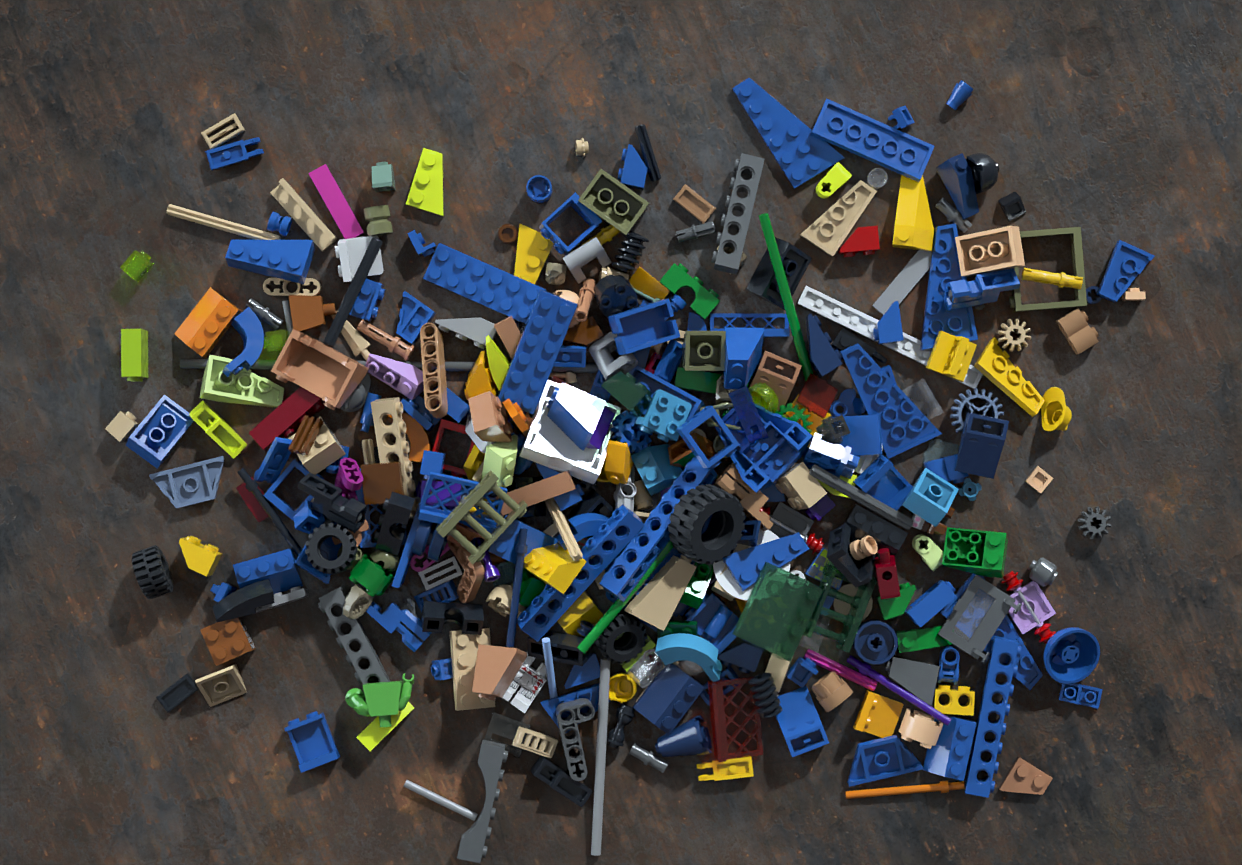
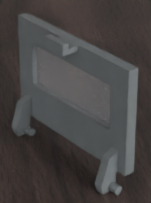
M975 574L939 630L938 635L977 660L979 656L982 657L983 660L981 662L985 664L991 655L989 652L986 655L982 653L1010 608H1014L1013 613L1017 614L1023 604H1014L1015 599Z

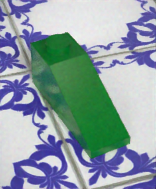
M943 625L895 632L898 639L897 652L899 653L946 646L952 643L938 635Z

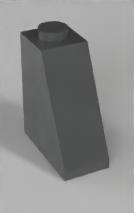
M893 656L886 662L885 671H888L887 675L928 705H932L940 666Z

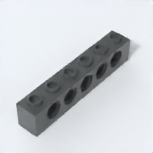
M742 153L740 159L735 161L734 170L737 171L736 178H731L729 189L733 190L731 196L727 195L725 203L728 211L727 214L722 215L720 223L724 228L722 233L718 232L716 244H719L718 251L713 252L711 261L715 263L714 270L737 275L764 158ZM748 174L751 179L744 180L741 175ZM744 192L747 197L739 198L737 193ZM738 210L742 213V216L736 217L732 212ZM735 229L738 234L730 235L728 230ZM730 247L733 249V253L727 254L723 248Z
M339 587L320 597L319 608L323 614L326 613L329 617L327 623L332 631H336L338 635L336 640L340 648H345L348 654L345 656L350 666H354L356 670L354 675L358 683H369L370 676H376L379 682H391L359 619H349L343 615V612L341 616L333 614L332 610L335 605L340 606L343 610L347 597L343 588ZM343 623L351 625L352 630L349 634H345L342 631ZM356 640L361 644L359 651L351 649L352 641ZM362 658L369 660L370 666L368 669L360 666Z

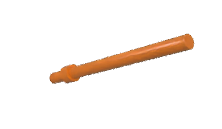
M940 781L937 784L845 791L846 799L937 791L949 793V790L965 789L964 781L949 783L948 781Z

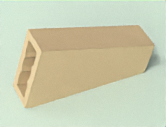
M673 555L654 578L627 605L624 611L664 631L696 569V566L691 564L692 560L683 555L680 558Z

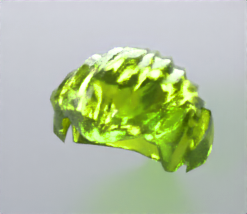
M760 382L749 387L746 399L764 407L768 411L776 413L779 402L775 391L766 383L762 384Z

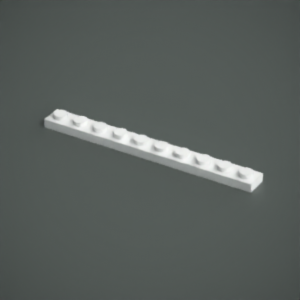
M805 286L797 304L874 341L873 329H876L875 325L879 320ZM904 332V341L882 344L927 366L933 349L920 350L921 341ZM969 365L964 382L960 383L974 389L977 387L983 374L974 366Z

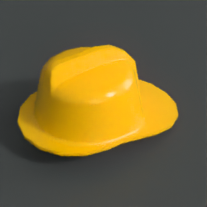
M1051 387L1042 397L1045 400L1041 407L1042 427L1048 432L1054 430L1066 431L1072 418V412L1066 405L1064 392L1058 387Z

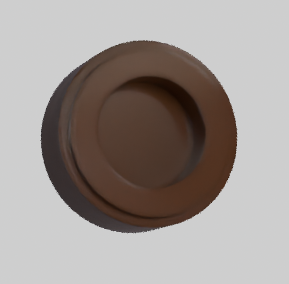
M504 224L498 230V237L501 242L512 244L516 241L518 232L513 225Z

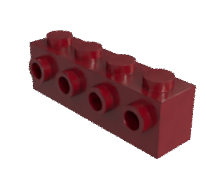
M300 387L252 429L249 434L265 452H268L275 437L288 439L294 435L304 416L310 418L313 414L323 410L325 401Z

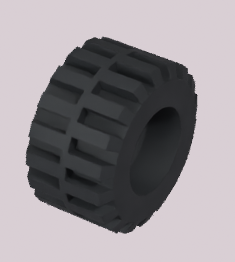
M334 523L320 525L321 527H316L313 530L314 532L309 534V539L305 544L307 546L305 553L308 556V561L315 569L326 574H338L339 572L346 571L348 567L353 565L352 562L356 559V552H358L357 542L353 534L348 529ZM329 537L338 538L343 545L342 554L333 561L324 559L320 552L321 544Z
M157 545L132 554V565L141 591L149 600L173 591V579L169 565L162 550Z
M625 609L618 613L594 642L602 655L614 664L616 662L623 664L624 661L628 663L632 658H637V654L642 653V647L646 646L647 643L645 641L647 639L645 627L636 616L624 611ZM624 633L620 639L615 641L620 634Z

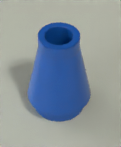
M961 80L959 84L956 83L946 104L956 110L972 95L971 93L974 89Z

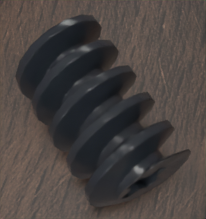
M630 231L631 234L624 235L628 241H621L625 248H618V252L622 254L615 255L614 257L618 263L612 262L611 264L614 268L631 275L629 271H636L632 264H639L635 257H642L638 250L646 248L642 242H649L647 238Z
M762 673L748 681L750 685H754L750 688L751 692H757L753 695V699H759L755 702V706H761L757 709V713H764L763 717L766 718L776 716L783 710L780 706V700L777 698L778 693L775 691L776 686L773 684L772 673Z

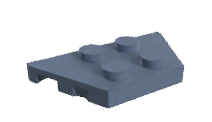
M220 456L153 473L149 477L157 484L163 494L169 498L175 508H181L216 499L225 458Z

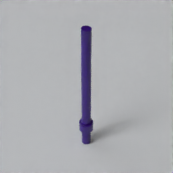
M849 656L847 662L859 669L861 674L870 676L946 726L949 725L952 719L873 670L872 666L868 663H862L855 657Z

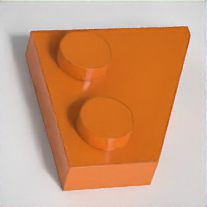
M509 398L502 402L520 431L523 433L529 429L526 423L528 419L517 402L513 404Z

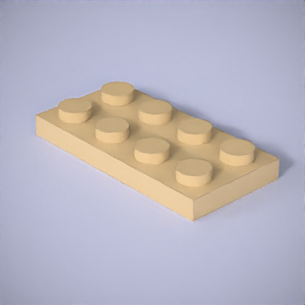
M483 628L481 635L462 634L461 630L450 631L456 711L495 707V701L478 698V694L472 692L478 645L491 646L490 628Z

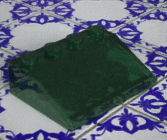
M765 562L732 634L778 659L791 662L823 589L788 571Z

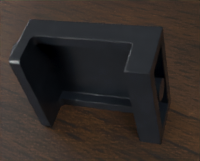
M845 523L830 532L827 558L857 588L869 583L872 579L875 554L866 556V558L861 560L854 559L850 552L851 543L849 542L851 528Z

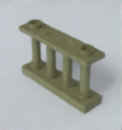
M491 470L436 528L443 538L446 535H451L469 551L471 555L468 559L472 564L476 561L480 562L486 555L485 551L517 517L521 518L527 511L526 507L528 505L524 500L517 504L497 485L498 482L496 481L499 478ZM487 491L494 492L512 509L505 519L483 500V495ZM474 505L479 506L499 524L492 533L488 532L470 515L469 510ZM460 520L466 521L485 539L478 548L456 530L457 527L455 525Z

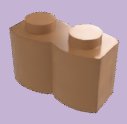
M1078 308L1056 320L1058 327L1076 355L1099 342L1097 339L1099 335L1094 327L1090 328L1087 320H1089L1084 310L1080 311Z

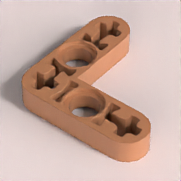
M448 540L449 548L465 570L457 588V595L461 603L471 602L475 599L484 578V567L481 562L476 561L472 564L468 559L471 553Z

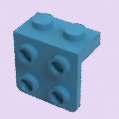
M658 389L653 396L645 417L638 416L635 424L641 426L639 430L651 434V432L658 434L657 438L662 441H677L680 434L676 429L685 423L692 406L690 403Z

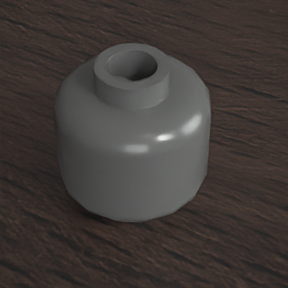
M1043 557L1039 558L1038 561L1033 560L1027 569L1031 571L1029 578L1043 587L1051 586L1059 573L1056 571L1057 566Z

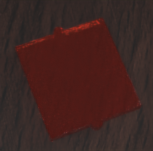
M810 373L796 402L808 409V412H813L824 419L838 390L826 383V380H822Z

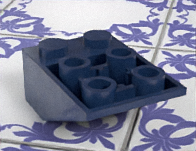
M810 313L806 316L808 355L813 369L821 378L842 365L841 360L843 357L838 349L834 350L830 345L832 340L827 332L823 333L820 329L822 324L816 315L812 316Z
M967 412L954 471L994 479L1006 439L1009 421Z

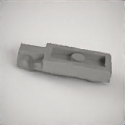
M301 586L289 589L290 593L284 595L282 592L273 594V604L256 607L255 611L259 613L309 596L308 590L305 588L301 589Z

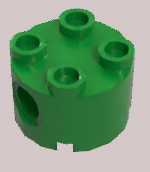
M364 553L350 572L351 576L349 579L357 585L360 583L364 586V591L370 596H382L394 580L395 574H392L388 568L384 569L382 561L374 562L369 558L370 554Z

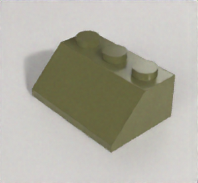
M603 169L599 170L578 200L625 235L634 227L649 206V202Z

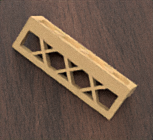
M282 178L279 181L280 184L270 193L320 250L324 252L337 238L288 182Z

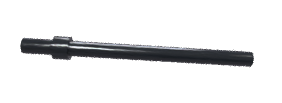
M243 467L237 473L246 484V489L248 492H252L298 557L302 548L263 496L255 479L252 480Z

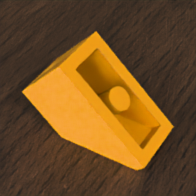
M608 440L605 462L607 480L614 484H627L633 467L628 443Z

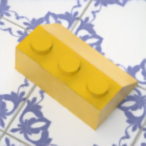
M557 543L532 549L524 558L523 568L564 594L587 561L583 558L573 561L568 549L564 550Z

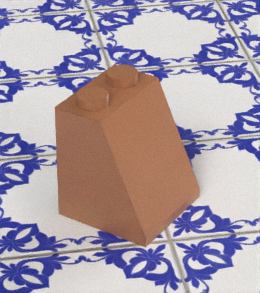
M479 644L472 692L478 694V698H484V700L495 701L496 697L503 698L527 658V652L517 648Z

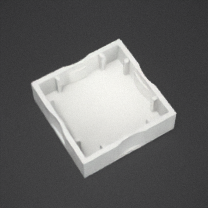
M547 380L532 418L520 457L560 472L569 470L571 476L594 484L600 475L606 457L608 440L613 434L610 429L614 426L610 424L600 449L586 447L584 451L581 450L547 416L549 408L546 407L554 389H559L561 386L558 383ZM607 402L605 403L604 408L615 413L613 422L615 417L620 414L621 408Z

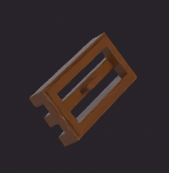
M304 416L288 448L290 452L308 455L324 421L321 418L316 419L315 417L309 418Z

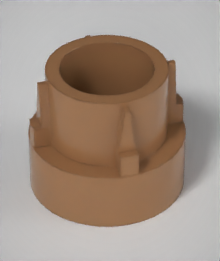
M832 671L819 679L811 688L817 696L816 699L826 712L840 705L853 693L848 684Z

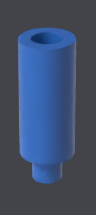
M368 392L360 423H363L361 431L368 433L370 426H374L371 402L381 399L382 396Z
M721 604L704 630L706 634L703 639L709 642L712 638L716 639L733 614V611Z

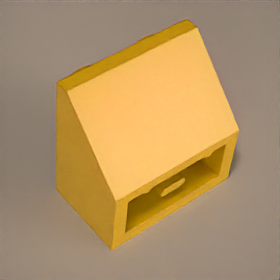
M194 536L180 538L179 544L188 568L206 577L213 575L222 556V553L218 552L219 548L211 544L203 545L200 543L201 540Z

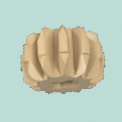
M1016 318L1014 325L1011 319L1007 320V325L1004 323L1000 325L1004 331L999 330L997 334L1003 335L1002 338L998 339V342L1005 341L1002 346L1003 349L1010 345L1009 351L1013 352L1015 347L1017 351H1021V345L1024 347L1028 346L1024 339L1030 340L1031 336L1025 335V333L1031 330L1030 328L1023 329L1026 326V322H1022L1019 326V319ZM1014 330L1016 331L1015 333L1019 335V337L1015 338V340H1013V337L1010 336V333L1014 332Z

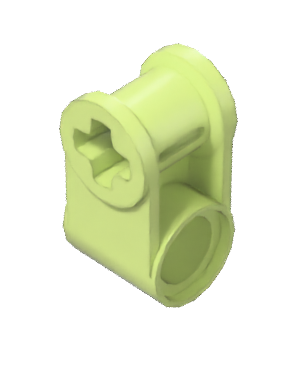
M923 534L916 535L912 540V546L922 557L926 565L934 572L942 565L943 551L929 537ZM920 540L925 541V542H924V544H925V547H924V548L919 547V546H920V543H919Z

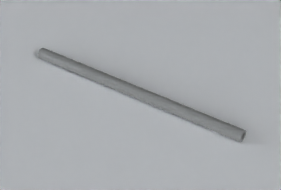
M606 658L601 659L591 844V855L595 856L601 855L611 663Z

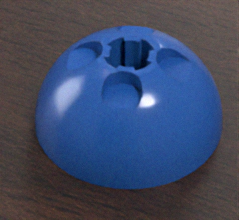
M1076 627L1062 629L1053 634L1046 643L1043 653L1045 668L1049 675L1059 683L1072 684L1079 682L1090 675L1095 669L1100 657V646L1096 637L1084 629Z

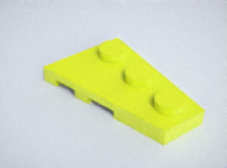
M423 148L406 205L444 217L443 154Z

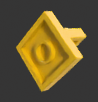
M939 331L926 368L964 382L977 345L969 342V339L963 336H954L944 331Z

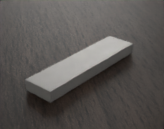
M918 250L872 306L884 315L893 302L898 301L900 304L930 268L932 252Z

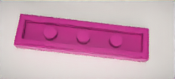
M324 164L308 173L344 238H357L364 234L327 165Z

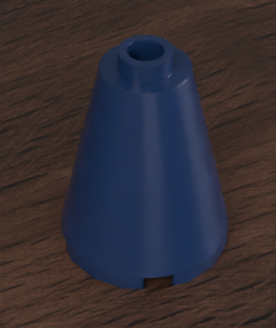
M700 715L673 729L670 735L666 733L659 737L657 743H655L657 753L663 757L711 754L712 751L709 750L712 748L711 737L708 727L704 728L702 722H705L703 717Z

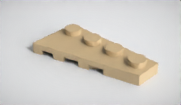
M860 180L801 233L800 236L833 257L877 191Z

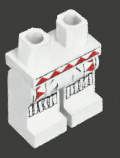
M528 651L527 658L503 696L506 701H509L517 688L522 686L512 699L511 704L523 713L527 711L547 681L545 663L542 662L537 670L532 668L530 665L536 657L528 656Z

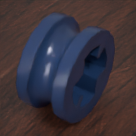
M1091 286L1086 289L1088 304H1096L1102 299V297L1098 296L1094 298L1095 301H1092L1091 297H1088V293H1091L1090 290H1094V293L1097 294L1098 287Z
M581 620L580 627H577L576 631L586 637L595 625L589 621Z

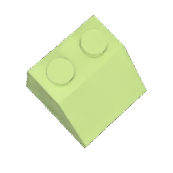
M517 435L511 436L512 442H496L486 446L481 479L491 470L499 478L496 481L499 487L505 488L512 485L517 456Z

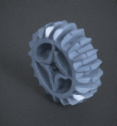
M977 388L973 389V395L969 389L966 390L967 397L962 393L959 394L962 401L954 400L958 407L952 406L951 410L956 411V414H950V418L956 417L957 420L951 424L959 425L955 431L960 432L963 430L965 421H962L961 412L964 405L969 413H973L974 410H983L981 415L985 416L986 412L991 408L993 418L998 419V415H1004V412L997 411L998 408L1002 407V404L995 405V402L999 400L998 397L991 400L992 392L985 396L986 390L982 389L980 394H978ZM978 398L987 403L978 408L969 400Z

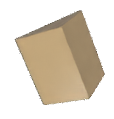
M237 664L195 680L210 707L247 693Z

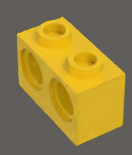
M938 685V688H935L932 707L942 714L974 716L975 692L970 690L968 686H958V689H950V685ZM940 695H948V702L946 704L939 703ZM966 695L968 697L967 704L959 705V697Z

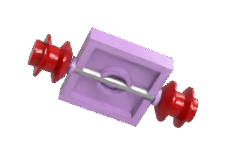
M1010 571L1006 573L1001 583H1007L1006 591H1014L1009 595L1015 599L1014 604H1023L1017 614L1013 613L1015 609L1011 607L1008 611L1010 617L1021 634L1028 632L1036 626L1034 635L1041 637L1039 643L1044 642L1046 644L1056 631H1050L1051 624H1044L1043 621L1056 614L1036 582L1031 581L1020 587L1023 579H1017L1018 572Z

